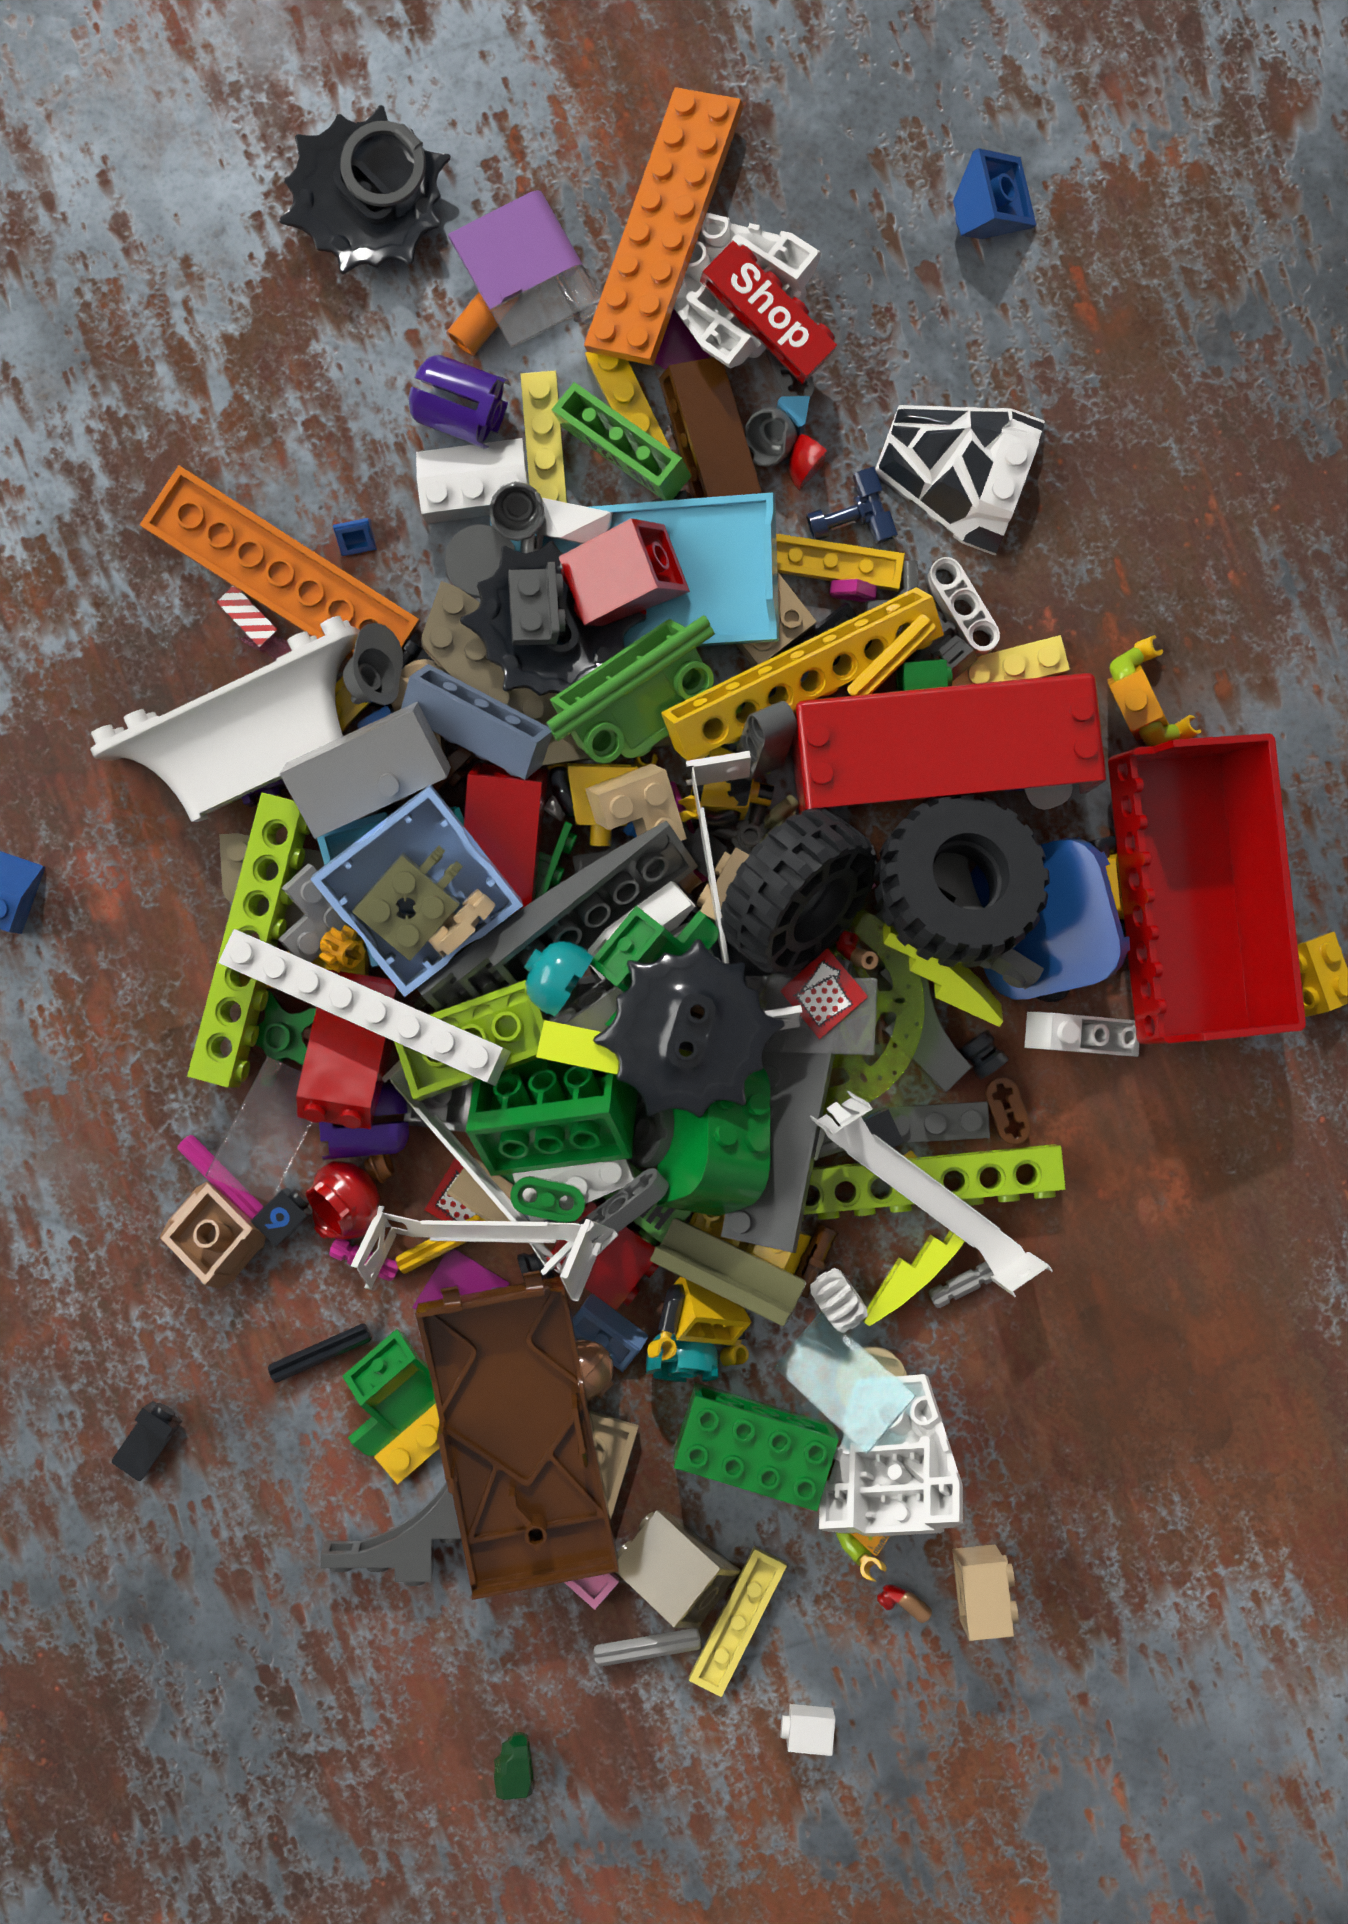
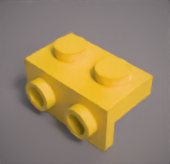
M1335 932L1326 933L1297 944L1305 1017L1329 1012L1348 1004V968Z

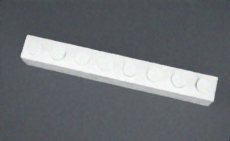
M236 929L233 930L218 962L496 1086L511 1051Z

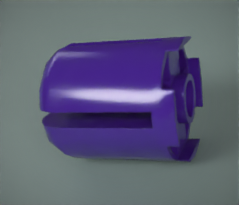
M443 355L428 357L419 366L414 378L435 388L478 403L477 410H473L411 387L408 400L412 418L417 423L470 442L480 448H488L489 446L483 443L490 431L498 433L508 406V402L502 400L504 384L511 386L510 381Z
M383 1083L375 1116L408 1113L405 1098L392 1083ZM404 1121L372 1123L371 1129H352L345 1126H333V1123L319 1122L320 1141H328L329 1155H322V1161L396 1154L404 1149L409 1139V1122Z

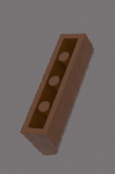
M712 357L669 365L658 379L681 458L692 475L688 481L693 499L762 493L724 364Z

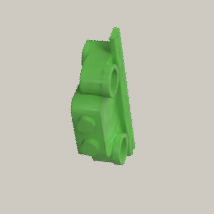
M703 615L686 627L671 619L666 620L551 698L550 701L558 714L546 723L555 740L559 742L571 733L577 746L598 763H609L620 754L626 758H635L650 752L653 745L669 736L661 712L713 687V672L708 665L702 662L696 650L697 646L715 635L707 617Z

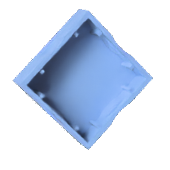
M429 785L314 873L310 879L342 920L362 937L371 956L404 997L447 965L449 960L461 948L482 938L523 906L520 897L432 785ZM440 846L445 852L441 860L427 872L431 877L438 881L444 875V871L456 861L463 866L445 887L460 901V905L454 912L457 914L464 907L462 905L463 902L476 889L486 894L496 905L485 920L480 916L478 917L480 921L474 927L476 930L449 955L446 954L442 957L427 941L412 960L409 961L352 911L355 905L402 852L420 866L434 849ZM404 898L397 901L400 905L399 911L406 914L408 912V914L415 912L413 909L415 901L411 898H407L406 902Z

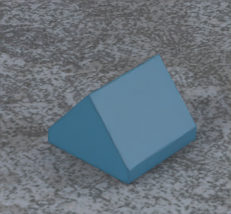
M782 396L777 401V409L784 411L788 415L799 436L804 432L810 396Z

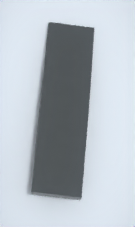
M665 821L593 862L529 903L451 959L447 965L423 982L417 989L426 1001L439 1012L527 979L530 972L524 966L535 949L543 952L551 943L565 941L572 942L588 951L607 927L670 881L676 884L679 883L698 866L670 824Z

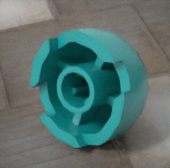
M565 941L551 943L543 952L535 949L524 966L525 969L530 971L525 986L526 993L532 1003L546 1014L549 1013L552 1016H556L571 995L570 993L579 979L584 975L594 956L581 946Z
M660 1333L659 1335H657V1336L653 1339V1341H654V1340H657V1339H660L661 1333ZM672 1333L671 1339H673L677 1346V1352L672 1358L662 1361V1347L658 1357L650 1358L647 1353L646 1374H653L654 1379L687 1382L686 1378L702 1375V1381L707 1382L716 1380L719 1377V1356L715 1344L679 1341L676 1339L675 1334Z

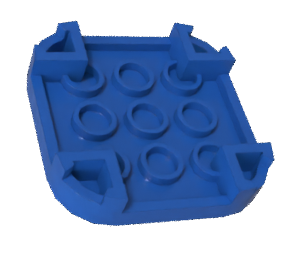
M1068 837L1041 844L1046 859L1043 860V866L1049 870L1050 884L1044 888V891L1048 893L1046 908L1039 913L1040 921L1036 927L1012 949L1038 964L1044 970L1038 981L1025 990L1009 985L1003 980V976L993 969L984 968L990 984L1001 995L1011 999H1031L1088 986L1117 974L1116 972L1123 965L1127 951H1130L1129 936L1124 937L1107 875L1105 866L1110 865L1104 851L1100 852L1090 842L1082 840L1080 837ZM976 865L970 874L979 901L983 908H985L989 900V887L984 873Z

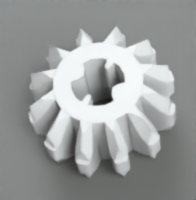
M833 1268L828 1272L825 1271L817 1277L816 1281L810 1284L811 1294L816 1303L837 1331L844 1333L850 1328L853 1329L861 1324L860 1321L867 1317L866 1305L850 1281L839 1269Z

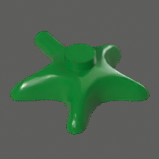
M267 990L268 1001L264 1009L265 1019L261 1024L257 1025L259 1026V1035L255 1045L262 1048L266 1055V1064L259 1083L273 1087L279 1068L285 1059L290 1058L303 1066L307 1051V1045L303 1038L304 1031L313 1023L316 1009L312 1008L295 1014L288 1013L281 1007L274 994Z

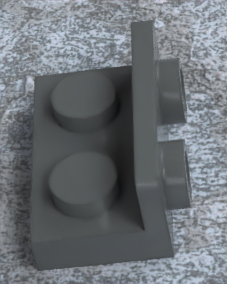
M547 562L546 569L509 570L508 584L512 645L557 644L559 631H565L566 623L565 610L558 609L557 596H563L562 574H556L555 562Z

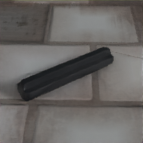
M366 1324L357 1325L271 1363L268 1366L270 1377L274 1383L285 1380L369 1343L372 1339L371 1333Z

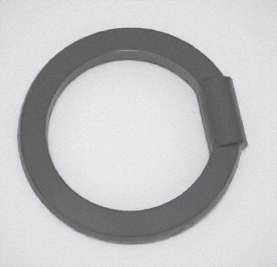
M375 121L360 127L349 137L341 154L340 169L347 188L359 200L373 206L386 207L404 202L418 190L425 175L426 158L422 147L423 142L403 123ZM379 134L396 136L414 156V169L410 179L402 188L389 194H376L367 191L359 185L352 172V159L358 146L364 140Z

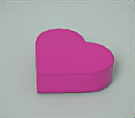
M860 579L831 581L829 594L835 599L866 603L867 600H876L877 586Z

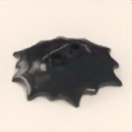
M379 105L366 121L355 123L343 115L337 114L330 127L321 134H297L295 141L299 156L295 170L284 179L285 185L293 195V204L280 217L279 222L283 225L300 229L310 235L318 251L334 254L337 257L341 274H346L353 268L364 264L378 268L390 259L412 264L416 247L422 236L428 231L441 226V221L436 217L433 208L434 204L441 198L436 182L438 174L450 161L451 156L449 154L434 153L423 148L426 158V171L420 187L410 198L393 206H373L359 200L350 192L343 180L340 159L345 143L360 127L375 121H388L383 105ZM379 134L364 140L356 149L352 159V172L356 181L367 191L376 194H389L399 190L408 182L414 169L413 153L396 136ZM378 208H384L379 212H375V210Z
M550 541L537 551L522 553L503 546L501 548L499 568L492 577L477 584L481 600L479 607L472 613L461 617L460 622L471 629L484 642L487 660L501 667L504 672V691L527 688L538 696H543L548 693L559 694L625 649V634L630 628L644 622L647 618L646 615L638 612L604 626L584 625L575 612V599L572 591L563 580V596H557L558 609L565 610V631H559L558 640L562 641L564 645H512L508 572L509 570L546 569L547 562H555L556 574H561L562 565L559 556L564 553L557 548L553 541Z
M700 939L694 940L688 951L682 955L664 952L657 961L652 963L628 960L627 967L631 976L630 987L616 997L617 1013L612 1023L593 1039L595 1044L607 1048L615 1054L619 1062L617 1080L633 1086L642 1095L647 1115L650 1117L669 1109H678L701 1118L714 1102L721 1100L744 1106L746 1104L745 1080L751 1074L762 1070V1056L766 1043L776 1032L785 1026L783 1020L769 1016L763 1011L760 1006L759 992L746 985V965L743 962L723 963L709 952ZM694 1005L701 1006L704 1011V1015L700 1020H695L690 1015V1010ZM682 1042H688L692 1045V1053L687 1057L682 1056L679 1052V1046Z

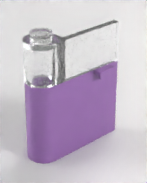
M532 191L448 234L452 245L511 349L570 318H573L575 322L592 323L601 295L541 191Z

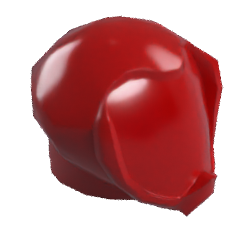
M331 1161L319 1168L314 1178V1185L306 1191V1198L312 1208L314 1229L324 1239L327 1237L353 1239L365 1236L372 1220L377 1215L380 1196L375 1182L365 1170L351 1162Z

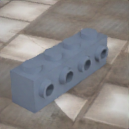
M429 664L409 677L401 709L418 702L432 731L443 736L445 740L472 751L478 758L488 760L505 769L510 775L524 780L542 767L552 736L549 727Z

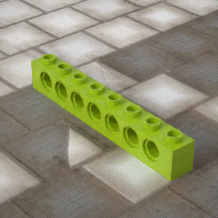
M261 792L187 1077L234 1088L240 1087L241 1082H244L249 1074L250 1062L247 1059L250 1047H253L258 1039L259 1026L256 1024L260 1011L265 1009L268 1001L267 984L250 978L249 983L246 986H242L239 981L240 972L218 962L234 929L250 936L257 932L261 941L277 947L278 939L286 932L287 921L284 917L287 906L291 905L293 901L282 890V887L296 875L297 870L301 869L305 859V850L302 849L305 837L311 833L294 800ZM286 827L288 837L283 844L278 845L276 833L280 828ZM276 862L279 869L278 874L274 879L269 880L267 868L271 863ZM266 897L269 901V909L261 916L257 906L259 901ZM238 1003L241 1007V1016L234 1022L230 1016V1009L233 1004ZM226 1038L232 1044V1051L227 1057L221 1052V1044Z
M1056 1144L907 1158L943 1186L945 1175L950 1171H958L961 1175V1184L951 1192L968 1205L984 1204V1197L998 1196V1202L1020 1200L1019 1194L1034 1193L1035 1199L1056 1197V1190H1066L1061 1146ZM861 1163L813 1167L809 1185H814L817 1188L818 1197L812 1204H805L804 1215L818 1214V1219H834L840 1217L839 1211L854 1210V1216H866L876 1214L875 1208L890 1207V1212L892 1213L907 1212L912 1210L911 1204L914 1203L891 1186L885 1196H873L871 1185L879 1177ZM1029 1164L1032 1167L1033 1176L1029 1182L1020 1184L1016 1178V1171L1019 1166ZM993 1167L997 1172L995 1184L990 1187L982 1186L980 1182L981 1172L985 1168ZM843 1181L851 1182L854 1187L853 1196L846 1201L838 1200L835 1196L836 1186Z

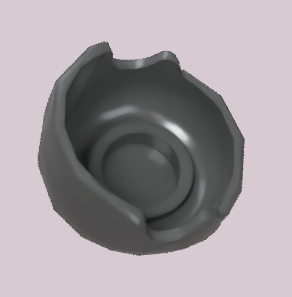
M767 407L753 413L745 426V437L748 448L754 454L753 462L756 465L769 468L784 461L791 454L797 440V432L793 422L784 411Z
M515 481L502 485L493 495L490 503L491 525L505 539L521 541L531 538L540 529L544 521V502L541 494L530 484Z

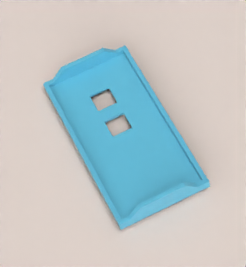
M773 492L589 507L613 513L610 529L630 518L664 524L690 592L648 608L646 620L630 628L625 634V648L668 619L686 627L703 615L709 620L715 635L697 647L779 641L776 502ZM544 536L542 547L548 542L553 541L562 553H566L581 544ZM511 540L515 551L520 552L521 541ZM557 640V644L564 645L562 641Z

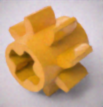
M344 925L341 931L332 927L331 930L324 934L320 941L322 953L319 955V958L327 962V966L340 973L343 966L353 970L364 957L365 950L363 944L365 942L348 925Z

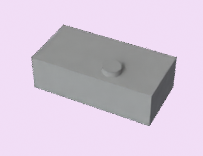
M415 702L287 762L279 774L315 839L447 778L451 766L418 702Z

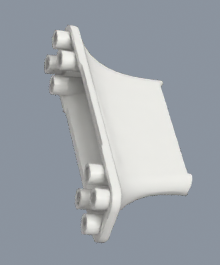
M341 616L327 619L320 624L325 636L317 639L316 636H309L308 632L305 631L290 637L287 641L292 651L278 657L275 662L161 716H157L155 712L146 714L144 709L131 712L124 716L128 727L127 730H124L123 727L113 729L112 725H106L92 731L91 735L96 743L90 749L92 755L96 759L106 761L127 758L145 765L172 789L184 806L191 822L208 819V813L230 804L250 792L282 779L279 773L287 762L343 737L335 702L336 678L343 660L355 648V642L360 630L351 626L348 620L342 621Z

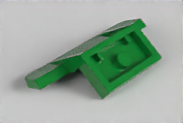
M636 905L596 953L590 965L621 991L625 992L631 984V976L627 967L628 960L652 963L657 961L664 952L682 955L688 951L696 939L702 940L709 950L717 941L719 930L699 910L676 938ZM617 1010L605 1023L606 1026H609L612 1023L616 1016Z
M398 1329L393 1331L342 1376L359 1405L372 1416L348 1437L351 1444L367 1456H374L436 1403L427 1363L419 1358L405 1334Z

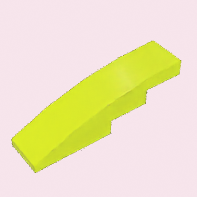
M885 923L883 926V944L909 955V971L934 982L935 998L998 1027L1001 1026L1003 1023L1001 1003L971 970L962 966L961 962H958L954 967L940 965L938 963L939 959L931 957L927 961L916 955L917 949L910 944L904 946L896 938L899 934L894 927H888Z
M544 1020L536 1055L537 1058L617 1075L619 1065L614 1053L594 1043V1037L601 1032ZM679 1049L680 1054L685 1057L692 1053L691 1051Z
M949 1230L943 1242L930 1234L912 1264L898 1257L869 1303L867 1317L862 1321L871 1326L902 1306L938 1274L965 1241L951 1230Z

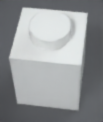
M790 1704L789 1716L782 1715L780 1737L786 1739L788 1752L832 1756L835 1729L833 1708Z

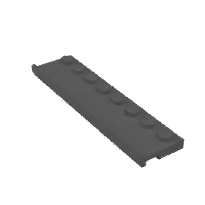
M837 959L851 975L853 962ZM811 961L798 971L792 970L789 974L772 975L766 1011L792 1007L780 990L805 969ZM800 1016V1027L779 1030L766 1043L762 1060L763 1068L766 1070L770 1082L769 1177L762 1195L753 1205L725 1214L721 1237L796 1253L821 1128L815 1124L810 1116L817 1120L823 1117L841 1021L819 1039Z

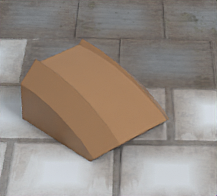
M205 1182L196 1187L171 1216L160 1235V1239L204 1285L221 1289L236 1280L237 1275L255 1254L264 1247L266 1236L251 1222L252 1219L245 1215L209 1182Z

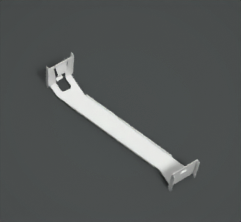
M750 751L686 761L687 767L693 766L692 779L686 780V784L693 786L715 922L719 930L718 940L723 963L728 964L729 958L726 939L720 921L722 915L704 807L700 808L697 786L750 777ZM801 1005L764 1011L767 1015L775 1018H787L780 1019L785 1023V1026L780 1030L800 1027Z
M399 1060L382 1077V1080L386 1082L390 1079L398 1092L510 1221L529 1222L522 1213L513 1207L511 1200L438 1116L435 1115L433 1117L422 1101L412 1098L401 1061ZM592 1220L587 1230L591 1241L600 1236L593 1242V1248L596 1242L602 1243L598 1255L618 1236L614 1229ZM568 1241L555 1255L551 1253L544 1243H529L545 1266L541 1273L545 1275L556 1266L558 1270H554L561 1274L574 1242ZM544 1256L549 1257L550 1260L547 1262ZM566 1256V1258H565V1260H564V1262H563V1264H562V1266H561V1264H560L559 1262Z
M847 1091L852 1098L842 1103V1107L837 1102L830 1105L827 1110L841 1125L839 1127L827 1114L818 1120L810 1116L815 1124L823 1128L828 1138L847 1151L848 1155L969 1245L976 1247L994 1276H991L992 1281L1014 1297L1016 1295L1013 1291L1045 1269L1052 1272L1051 1267L1030 1252L1025 1253L1023 1248L1000 1231L999 1227L875 1134L872 1135L861 1117L872 1110L871 1105L867 1101Z
M379 1205L377 1215L372 1220L351 1267L357 1268L366 1282L364 1288L372 1289L396 1237V1233L410 1237H430L429 1241L555 1243L556 1240H566L574 1242L560 1278L571 1300L579 1301L602 1243L596 1242L593 1248V1243L587 1232L591 1223L589 1219H585L584 1224L516 1221H418L383 1213L384 1206ZM388 1220L401 1222L406 1225L408 1230L391 1227ZM385 1227H391L384 1242ZM379 1237L378 1248L366 1262L371 1250L373 1249Z

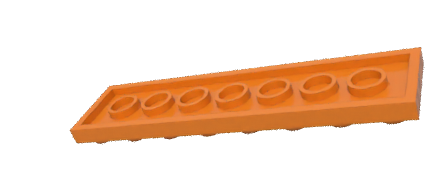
M674 88L584 343L587 352L654 365L743 110L741 99Z
M178 465L140 523L143 529L302 631H307L310 636H316L317 639L325 636L320 626L322 622L335 616H341L342 621L348 620L351 626L359 630L372 623L385 625L395 634L402 648L406 640H410L421 623L420 619L180 465ZM354 649L345 657L346 659L350 660L353 657Z

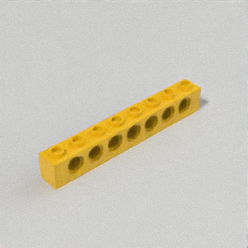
M915 587L661 712L675 751L687 761L702 759L708 756L711 750L723 744H731L740 740L749 714L780 701L788 703L794 712L796 704L800 701L814 700L820 696L824 697L834 694L838 687L854 681L922 614L932 620L936 630L917 650L930 646L933 640L944 635L933 596ZM903 624L901 632L896 635L898 628ZM872 640L870 647L865 650L866 644ZM840 655L839 662L833 666L834 660ZM809 671L807 678L801 682L803 674ZM777 687L775 694L768 698L770 691ZM745 702L743 710L736 714L739 705ZM713 718L711 726L703 730L705 723Z

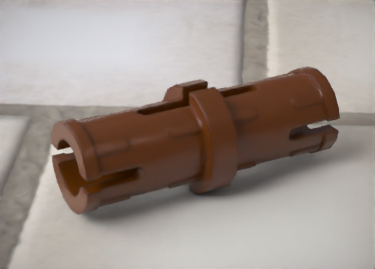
M817 1223V1228L806 1251L803 1252L800 1258L801 1262L795 1272L796 1276L806 1281L801 1294L804 1298H809L811 1292L810 1284L816 1281L821 1269L825 1270L827 1266L825 1260L836 1236L839 1234L837 1231L820 1223Z

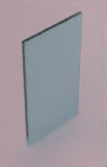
M820 1311L774 1366L781 1375L866 1454L871 1451L916 1397L911 1390L846 1332L837 1331L822 1311Z

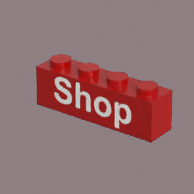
M733 240L702 271L700 282L803 384L833 354L837 347V344L833 341L835 336L824 324L819 323L817 325L808 316L809 310L801 300L796 297L791 299L782 290L783 284L780 279L771 271L765 272L756 263L757 258L747 246H739Z

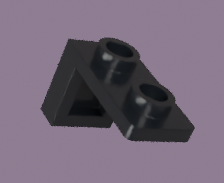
M154 1401L150 1402L141 1409L135 1418L137 1424L113 1457L112 1464L135 1480H143L182 1423V1420L176 1417L175 1412L168 1406Z

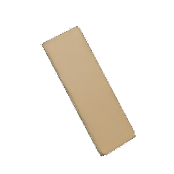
M474 1158L478 1162V1164L485 1170V1172L490 1176L485 1165L476 1158ZM464 1168L447 1191V1194L486 1221H510ZM500 1175L490 1176L510 1199L513 1184Z

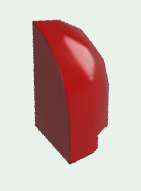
M800 434L797 437L788 463L791 480L799 491L824 465L827 450L822 445L804 434Z

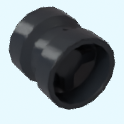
M989 1030L980 1033L959 1049L962 1056L973 1063V1071L980 1080L996 1071L1009 1060L1003 1050L997 1049L994 1044L995 1038Z

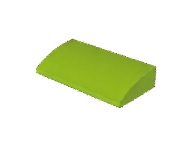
M526 980L430 1014V1016L511 1051L503 1071L539 1059L536 1055L546 1017L544 1012L534 1005L527 995ZM394 1041L414 1100L422 1101L480 1080Z

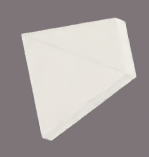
M542 498L545 512L544 521L535 534L583 544L610 529L613 513Z

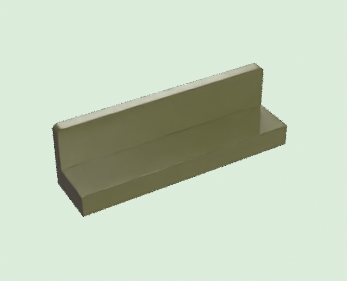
M679 1218L672 1220L662 1244L655 1248L650 1259L651 1262L783 1327L789 1322L806 1285L804 1279Z

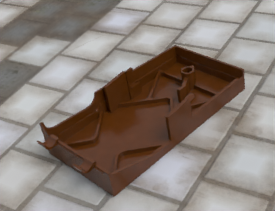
M540 1270L523 1273L525 1283L460 1295L458 1286L442 1288L440 1290L443 1299L418 1303L415 1313L439 1417L437 1437L448 1492L453 1495L472 1591V1600L619 1572L616 1545L568 1293L560 1276L542 1280Z

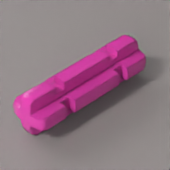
M335 1239L330 1248L329 1255L340 1261L348 1260L347 1264L351 1265L360 1246L355 1245L353 1247L349 1241ZM370 1252L366 1262L369 1260V1258L373 1255L374 1252ZM387 1258L379 1271L378 1277L387 1281H393L399 1270L396 1261Z

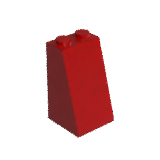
M476 763L467 778L464 827L522 900L523 906L516 911L518 912L535 900L548 770L538 769L524 780L510 775L505 769L496 764Z
M329 970L398 1001V988L391 979L342 971L338 973L334 970ZM316 1007L296 1095L297 1117L314 1123L327 1122L340 1124L352 1129H371L383 1085L382 1077L386 1074L394 1041Z

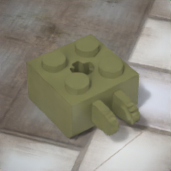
M437 846L420 866L402 852L355 905L352 911L409 961L412 960L460 905V901L445 889L463 867L459 862L456 861L454 864H451L438 881L427 873L443 857L445 850L440 846ZM404 898L406 902L407 898H411L415 901L413 904L415 912L408 914V912L406 914L399 911L400 905L397 901Z

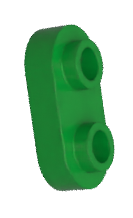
M526 1176L519 1179L513 1185L510 1193L511 1203L518 1212L539 1218L568 1223L578 1219L585 1209L586 1201L583 1192L575 1185ZM532 1188L537 1192L535 1201L528 1202L524 1199L523 1192L525 1189ZM570 1196L574 1201V1206L571 1209H563L560 1205L561 1197Z

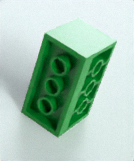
M539 1058L502 1071L496 1086L483 1080H477L473 1083L466 1133L490 1176L631 1159L638 1091L633 1086L618 1081L615 1074Z
M694 1382L674 1448V1468L817 1512L839 1439L832 1423Z

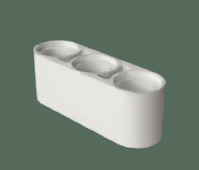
M950 557L938 559L933 563L927 575L926 583L929 591L946 619L951 620L955 624L959 637L974 649L976 656L989 654L1000 639L998 626L961 565ZM941 569L949 571L952 574L953 582L948 585L940 583L936 579V571ZM957 600L967 601L971 606V614H958L954 608V602ZM977 630L986 632L990 638V644L987 646L977 645L973 640V632Z

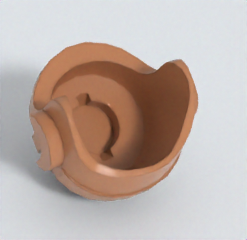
M579 1340L577 1345L588 1401L592 1400L595 1396L601 1399L604 1393L614 1384L611 1381L613 1376L612 1358L601 1344L590 1340Z

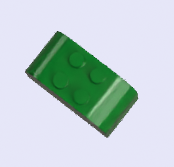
M764 1068L751 1074L745 1080L746 1104L744 1106L721 1100L714 1102L701 1118L684 1110L672 1109L674 1116L672 1141L664 1159L658 1164V1172L667 1180L669 1187L666 1194L657 1202V1206L721 1216L749 1207L760 1198L766 1187L770 1171V1082Z

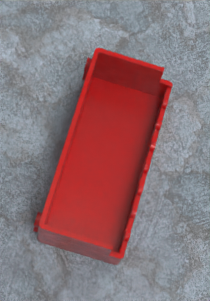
M1091 673L804 700L798 702L794 710L797 730L792 740L791 748L799 815L808 809L1079 783L1080 794H1084L1106 781L1096 678Z
M1270 733L1175 739L1155 746L1138 747L1110 757L1108 760L1125 932L1126 937L1129 936L1130 940L1128 960L1137 1041L1140 1044H1166L1302 1031L1306 1026L1275 737Z

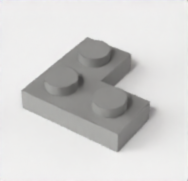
M309 863L282 887V890L304 915L278 940L292 955L312 962L322 953L320 941L326 932L331 930L332 927L341 931L344 925H350L342 920L310 880L317 870Z

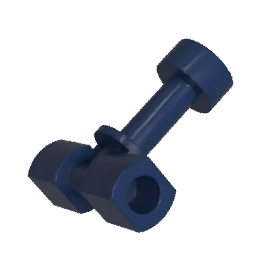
M875 466L854 473L853 480L859 496L853 498V506L827 515H823L820 509L806 514L809 530L815 540L829 537L828 529L859 519L861 525L869 524L875 544L889 541L898 535L890 511H884L879 496L883 490Z

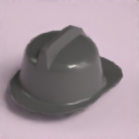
M378 623L367 624L359 631L353 657L344 667L343 680L347 690L351 693V702L354 704L374 702L380 705H389L397 699L403 666V652L399 640L385 625Z

